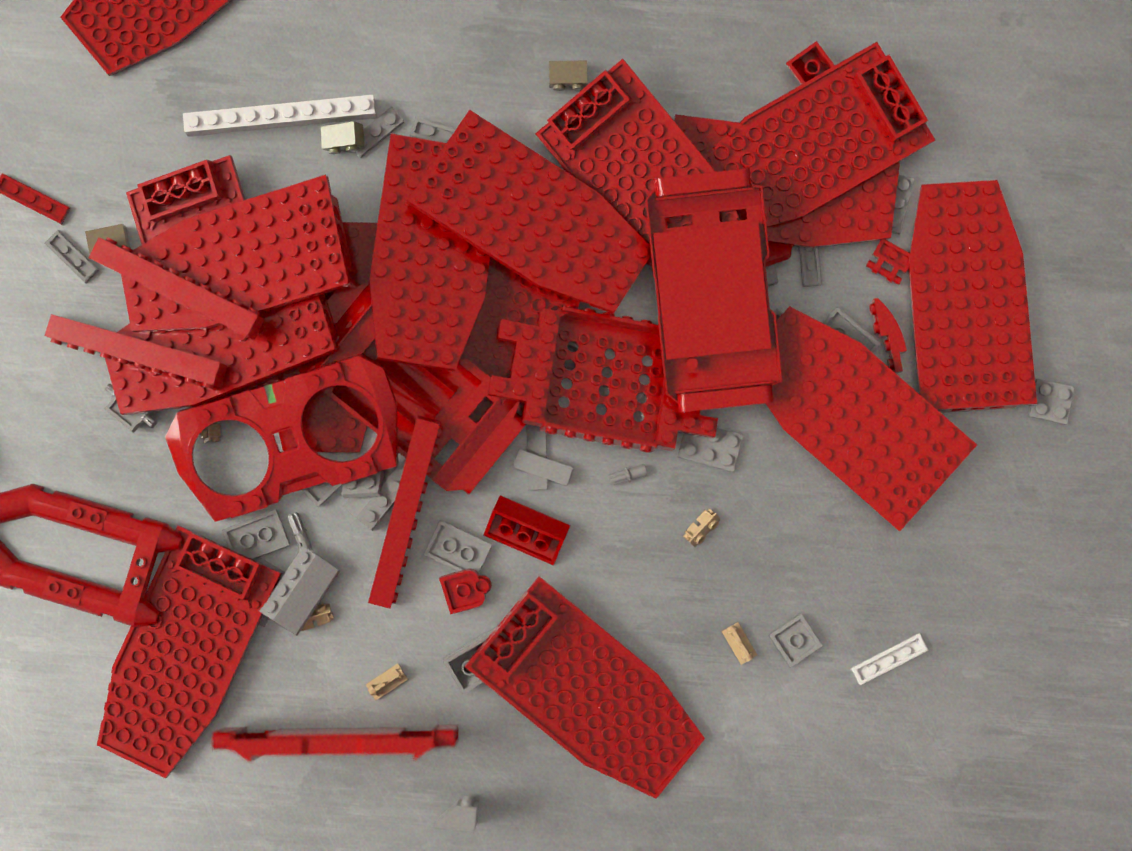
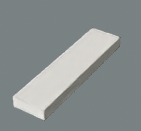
M918 633L851 667V670L859 685H862L929 650L921 634Z

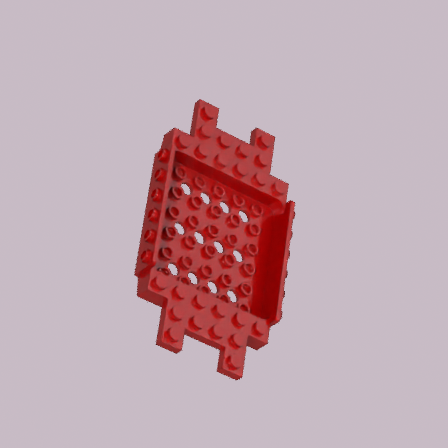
M574 305L563 306L560 311L542 308L538 326L501 319L497 339L516 343L511 377L505 378L492 375L488 396L525 402L522 423L540 427V431L551 435L560 434L567 438H581L588 442L597 441L605 445H618L625 449L634 448L647 453L653 452L655 449L673 451L676 447L678 432L709 438L716 437L718 418L700 415V410L679 412L678 403L666 394L659 325L652 324V321H636L630 316L616 317L615 314L604 312L603 314L596 313V310L588 308L580 310ZM569 342H575L578 345L576 352L568 350L567 345ZM612 349L615 352V358H606L605 351ZM644 356H649L652 359L651 366L643 365L642 358ZM565 361H573L575 368L567 370L564 366ZM605 367L612 370V376L609 378L602 375V369ZM640 375H647L650 379L649 384H641L639 381ZM563 379L571 380L572 387L570 389L562 387L561 382ZM607 386L609 388V395L602 396L599 393V388ZM638 393L646 395L647 400L645 403L637 401L636 396ZM559 398H567L569 400L568 407H561L558 403ZM603 404L606 407L607 411L604 415L597 413V405ZM637 411L642 412L644 415V419L641 422L634 420L633 415Z

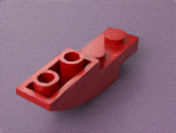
M874 298L872 304L869 305L870 313L875 317V323H873L874 333L878 334V338L886 337L884 347L885 351H889L888 367L896 374L901 373L903 368L900 354L907 351L904 337L889 309L881 300Z

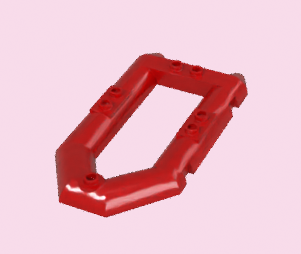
M29 484L0 493V523L36 516L136 546L125 584L121 591L21 561L0 540L1 587L13 590V587L23 589V593L96 616L110 615L113 616L114 621L133 627L157 623L160 612L144 597L158 553L176 550L180 547L182 537L169 524L148 517L143 520L133 518L134 513L64 492L55 491L53 494L44 492V487L37 484ZM140 559L144 561L142 566H139ZM135 578L138 579L136 585L133 584Z

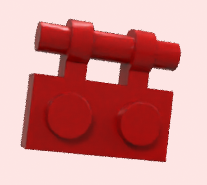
M886 239L880 240L872 254L878 258L877 262L874 263L869 260L866 267L872 269L871 272L884 276L890 283L894 282L899 285L902 278L896 274L898 271L904 274L909 269L908 259L910 253ZM883 262L893 267L891 272L881 267Z

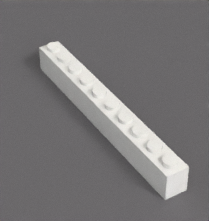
M373 95L183 113L184 132L188 137L377 118Z

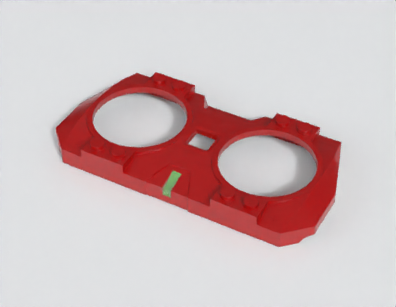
M358 354L254 389L250 388L198 406L180 410L176 413L165 438L178 474L212 519L217 522L266 508L269 505L278 503L283 495L325 482L332 486L341 485L397 466V402L385 367L363 354ZM342 385L360 391L370 400L376 410L378 417L376 440L364 455L354 460L334 461L318 454L305 438L302 427L304 408L316 392L329 386ZM221 420L240 421L251 426L263 438L269 456L268 469L261 483L253 490L239 495L219 493L206 485L198 475L193 459L194 446L200 433L212 423ZM291 429L297 447L280 452L274 434Z

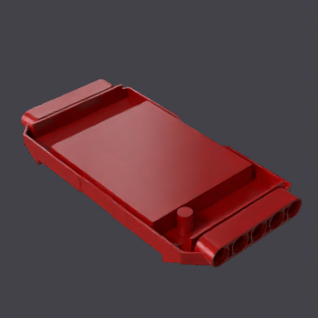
M749 168L654 179L655 188L646 198L645 202L653 278H655L666 394L678 403L679 412L774 402L772 386L782 382L776 314L770 309L765 261L769 257L763 188L751 184ZM746 209V220L720 222L719 212ZM692 215L693 225L666 228L665 218Z
M349 276L351 285L335 290L327 300L337 337H334L337 351L297 366L296 369L301 373L358 354H363L384 366L397 402L398 453L405 458L407 457L418 415L440 421L439 427H443L440 439L436 438L434 445L438 447L435 457L431 456L429 464H433L430 476H427L446 491L463 490L469 495L525 427L526 424L522 423L523 417L516 412L520 401L488 396L491 377L467 358L459 360L455 371L377 359L369 280L360 285ZM342 385L321 389L355 418L361 420L378 434L376 410L363 393ZM486 396L494 403L478 423H475L469 416ZM452 438L459 446L442 466L435 458Z
M437 724L432 731H406V727L298 728L264 730V733H247V727H224L213 732L212 749L233 751L248 762H252L261 756L413 754V760H416L430 749L455 747L458 743L459 731L458 724L440 726Z

